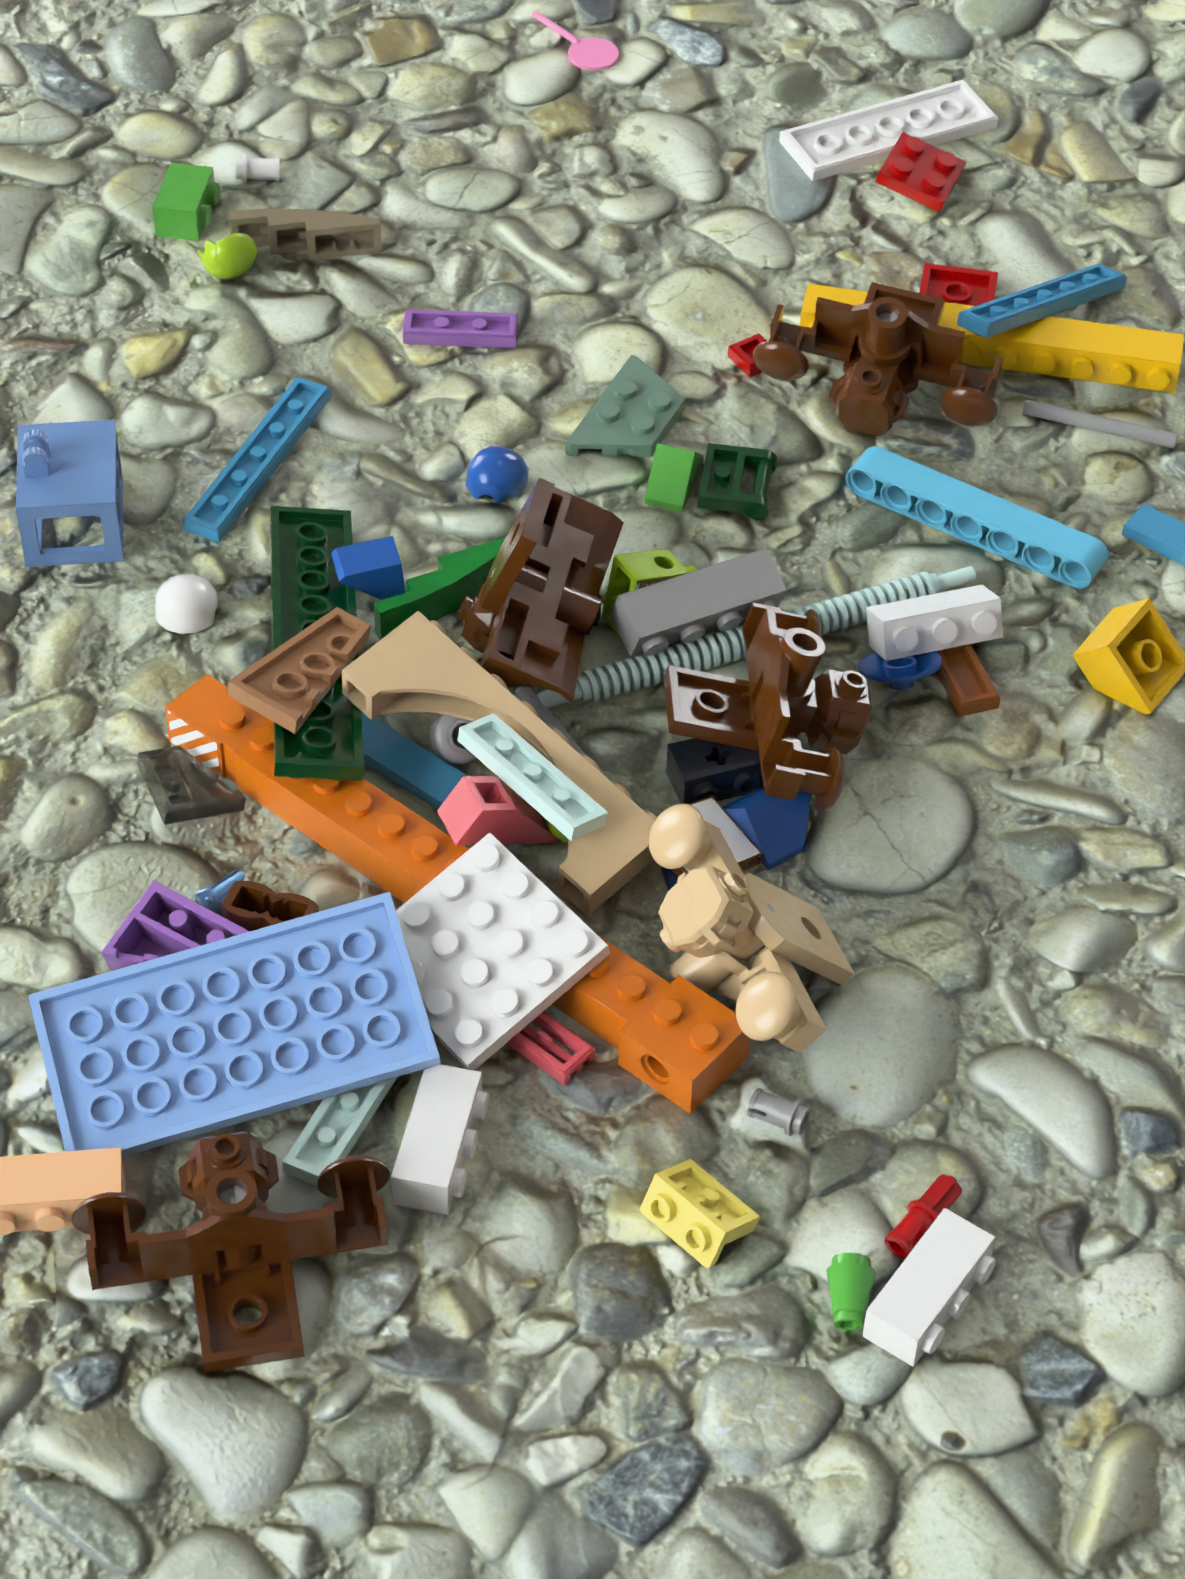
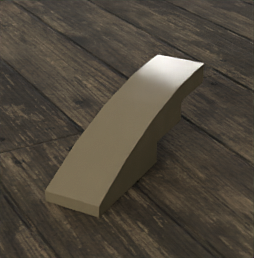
M310 209L229 211L231 234H248L254 240L256 247L269 246L271 255L308 251L309 260L382 253L381 222L377 218Z

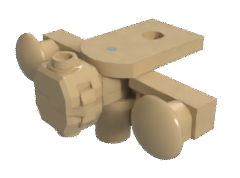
M676 804L664 810L657 817L650 830L649 850L651 856L657 864L664 868L675 869L684 867L690 870L689 873L684 872L678 877L677 884L668 891L658 911L664 927L660 931V937L663 942L676 953L681 950L686 951L670 966L673 978L675 979L680 975L707 994L713 991L736 1002L738 1025L749 1038L757 1041L774 1038L780 1041L781 1045L800 1053L827 1029L791 961L840 985H843L855 974L819 908L749 872L744 876L720 829L704 821L702 814L694 806ZM764 945L766 946L752 959H750V957L754 955L759 949H761Z

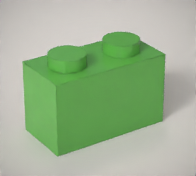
M170 163L153 205L156 236L199 241L204 227H209L212 205H217L220 197V184L214 180L213 167Z

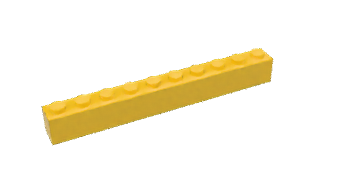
M807 284L801 310L800 326L812 328L815 321L818 297L850 305L864 304L868 292ZM948 302L944 304L939 326L965 332L961 364L994 368L997 357L1003 358L1001 369L1172 393L1176 391L1184 334L1047 316L985 338L957 325L959 312L975 306Z

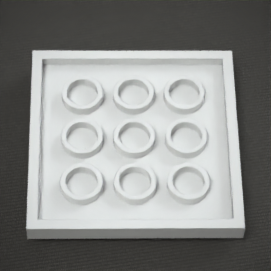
M490 832L396 910L433 1036L468 1070L477 1069L611 954L608 945Z

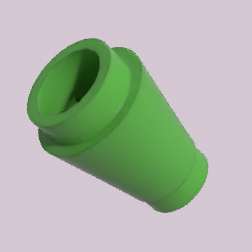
M840 1253L833 1256L832 1265L826 1270L834 1326L840 1330L856 1331L863 1328L876 1272L871 1268V1259L858 1253Z

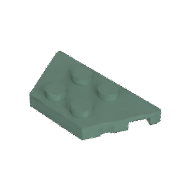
M631 355L568 438L565 454L578 456V449H602V456L627 454L636 457H651L656 450L657 443L661 444L685 411V398L637 356Z

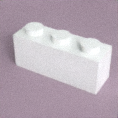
M984 585L866 607L869 646L885 661L1003 638L1001 598Z
M441 1064L424 1069L391 1175L393 1205L449 1215L453 1198L462 1197L467 1176V1170L462 1167L465 1158L472 1159L474 1157L478 1139V1131L474 1130L476 1119L484 1120L489 1101V1093L482 1091V1072Z
M944 1208L866 1310L862 1337L914 1367L924 1352L931 1355L944 1336L945 1328L943 1326L950 1317L957 1320L967 1307L971 1297L969 1291L975 1283L983 1285L991 1275L996 1264V1259L991 1257L995 1237Z

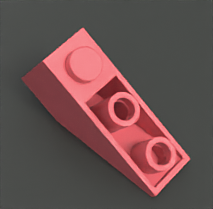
M463 776L437 810L455 845H475L489 832L502 844L556 843L558 840L549 831L543 816L498 776Z

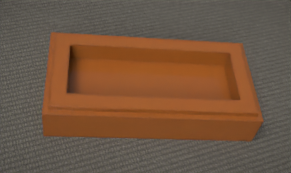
M971 644L934 651L942 658V666L936 673L960 717L999 708L1000 696Z

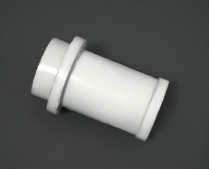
M243 154V158L236 157V179H243V183H247V179L279 181L280 160L278 157L247 158V154Z

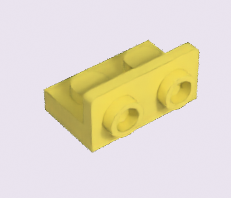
M692 1159L656 1173L640 1207V1211L644 1216L706 1268L716 1264L725 1244L753 1232L760 1218L756 1212Z

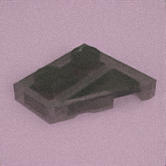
M180 745L138 753L137 766L164 825L244 810L246 801L244 793L238 789L233 793L228 791L218 783L219 775L206 765L199 764L194 756Z

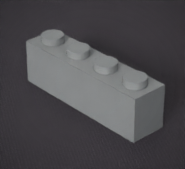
M764 548L618 595L610 616L630 657L642 653L650 656L663 651L669 644L681 640L683 643H691L701 638L705 632L717 628L720 631H727L736 627L742 620L746 619L753 602L779 608L778 606L787 589L767 549Z

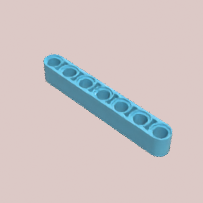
M873 446L866 449L845 476L849 489L864 499L1073 588L1083 589L1088 587L1109 558L1107 547L1102 541L1091 535L881 447Z

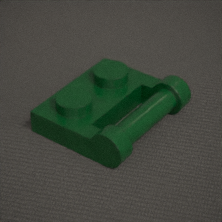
M708 443L698 495V508L746 513L753 520L765 519L770 509V501L767 499L771 473L775 471L777 465L776 454L766 449ZM745 467L754 468L756 471L752 494L740 493Z

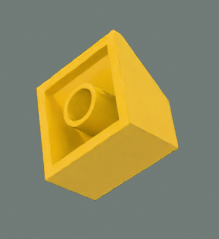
M1150 598L1113 608L1072 655L1093 689L1143 714L1152 713L1185 674V653Z

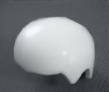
M193 573L175 575L161 584L155 598L157 622L166 630L179 634L197 633L209 628L214 623L215 611L218 608L217 591L208 579Z

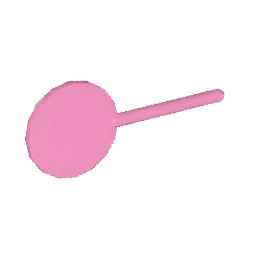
M532 12V16L573 43L569 48L568 56L575 66L584 70L597 71L610 68L617 63L619 51L612 42L595 37L579 40L539 12Z

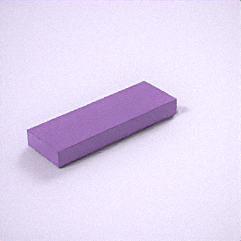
M406 309L403 344L516 348L518 314Z

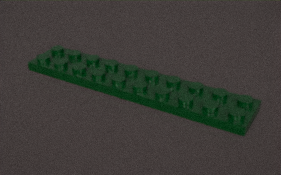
M285 506L270 507L272 651L336 607L357 617L355 589L339 582L331 553L336 548L353 545L351 511ZM358 653L350 663L359 657ZM342 674L296 734L273 722L274 776L295 779L318 778L339 781H363L362 711L342 694Z

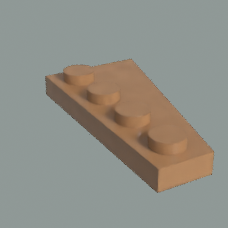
M336 607L229 680L227 695L296 734L340 677L342 670L350 664L367 642L371 625Z

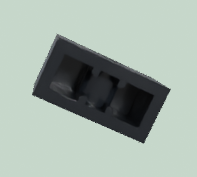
M695 738L667 744L666 773L681 804L693 805L709 798H713L716 802L744 796L764 788L759 750H750Z

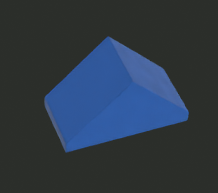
M393 536L339 547L331 553L339 582L379 600L406 593L402 563Z

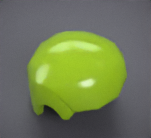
M234 233L222 238L217 244L212 241H206L204 253L201 249H197L204 268L210 275L217 279H234L245 274L255 261L257 248L254 240L248 234Z

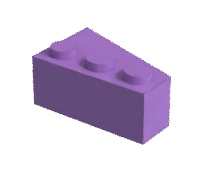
M153 880L101 953L110 971H114L250 931Z

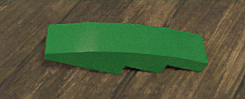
M506 537L438 557V570L407 579L406 593L374 602L375 632L380 640L417 611L422 613L429 621H436L460 609L466 595L474 598L482 585L485 584L499 548Z

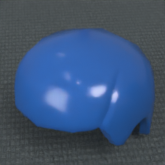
M489 446L480 450L470 462L466 473L465 486L476 499H479L482 495H490L496 503H500L504 499L517 497L526 488L529 469L523 457L515 451L501 446Z

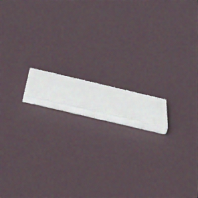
M960 80L781 131L779 142L812 181L885 161L902 132L918 137L930 145L937 146L995 129L998 125V117L964 80Z

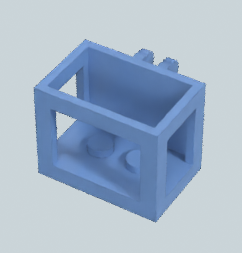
M115 420L18 425L16 513L26 567L124 561L123 475ZM78 516L101 517L105 545L42 549L43 519Z

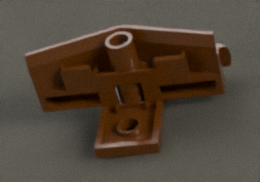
M539 477L499 548L485 584L482 585L474 598L466 595L457 614V619L463 621L464 628L461 636L475 650L483 653V658H477L478 664L490 675L496 674L499 676L507 688L521 685L541 686L559 693L572 703L575 696L584 635L590 629L598 612L601 600L597 597L624 522L611 511L554 487L555 484Z

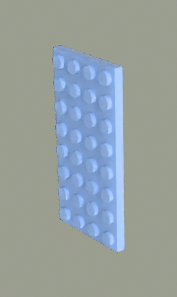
M390 892L28 995L65 1152L121 1147L122 1157L441 1064Z

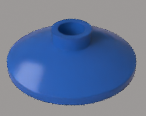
M933 651L885 661L875 652L859 661L858 672L867 679L889 683L890 689L906 690L914 686V681L923 679L938 671L942 666V658Z

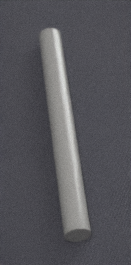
M1026 399L1023 408L1024 415L1173 449L1175 448L1178 433Z

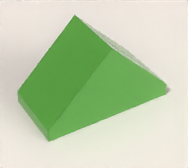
M657 443L644 504L683 512L703 465L704 455L696 451Z

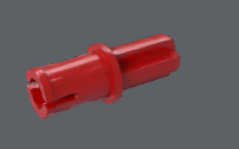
M939 1175L918 1201L912 1200L908 1204V1213L884 1240L886 1246L893 1254L899 1258L906 1259L943 1209H949L962 1194V1187L957 1183V1179L951 1175Z

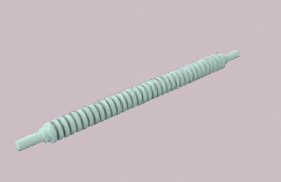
M972 566L941 575H936L935 573L928 574L926 571H922L908 577L889 581L888 583L871 586L869 589H861L860 591L844 594L840 597H834L830 600L821 601V603H814L811 606L807 605L801 607V609L797 608L787 612L804 616L809 609L816 611L820 617L822 635L828 632L847 628L848 626H855L857 623L867 622L866 607L941 593L944 590L974 582L976 580V573ZM736 626L727 631L715 632L712 635L708 634L691 643L674 644L672 647L668 646L663 651L654 655L647 656L644 653L642 656L637 655L632 659H623L622 662H613L612 665H603L602 668H593L592 671H583L581 677L577 678L573 700L580 699L581 702L589 701L590 703H596L599 700L619 696L620 693L626 694L630 690L636 691L640 687L646 688L650 684H659L660 681L664 682L663 676L668 665L700 671V669L707 670L710 667H717L730 661L734 662L740 658L744 659L746 654L742 626ZM552 690L537 694V697L547 708L569 702L562 695Z

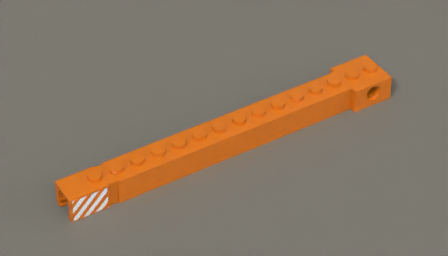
M206 674L165 706L169 742L223 779L226 777L236 784V788L404 903L469 850L464 845H455L451 836L364 778L363 781H339L334 779H295L274 776L273 721L228 696V687L209 674ZM600 937L608 945L611 954L552 1003V1005L618 1049V1065L691 1114L749 1057L750 1038L740 1029L734 1011L680 975L669 983Z

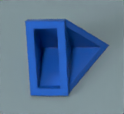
M761 788L721 807L760 852L755 857L767 870L803 852L811 794L798 791L795 800L792 801L767 796L764 794V788Z

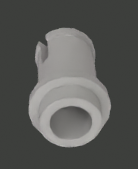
M760 1088L754 1091L748 1105L750 1108L747 1110V1116L755 1117L784 1128L785 1134L792 1136L794 1133L802 1135L811 1115V1109L804 1106V1101L797 1099L795 1102H791L767 1093Z

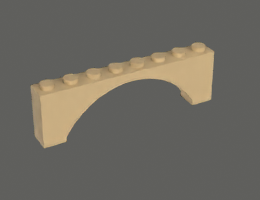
M417 611L342 670V694L371 720L379 714L428 712L450 715L473 722L494 713L608 812L604 827L573 841L568 839L567 859L558 866L556 888L587 917L654 860L649 850V834L657 816L640 808L622 785L618 783L613 784L601 773L593 759L585 755L582 756L570 746L568 739L560 730L556 728L551 729L539 718L532 705L517 699L508 691L506 684L496 674L490 675L482 668L472 652L465 647L460 648L455 644L438 622L434 620L429 621L422 613Z

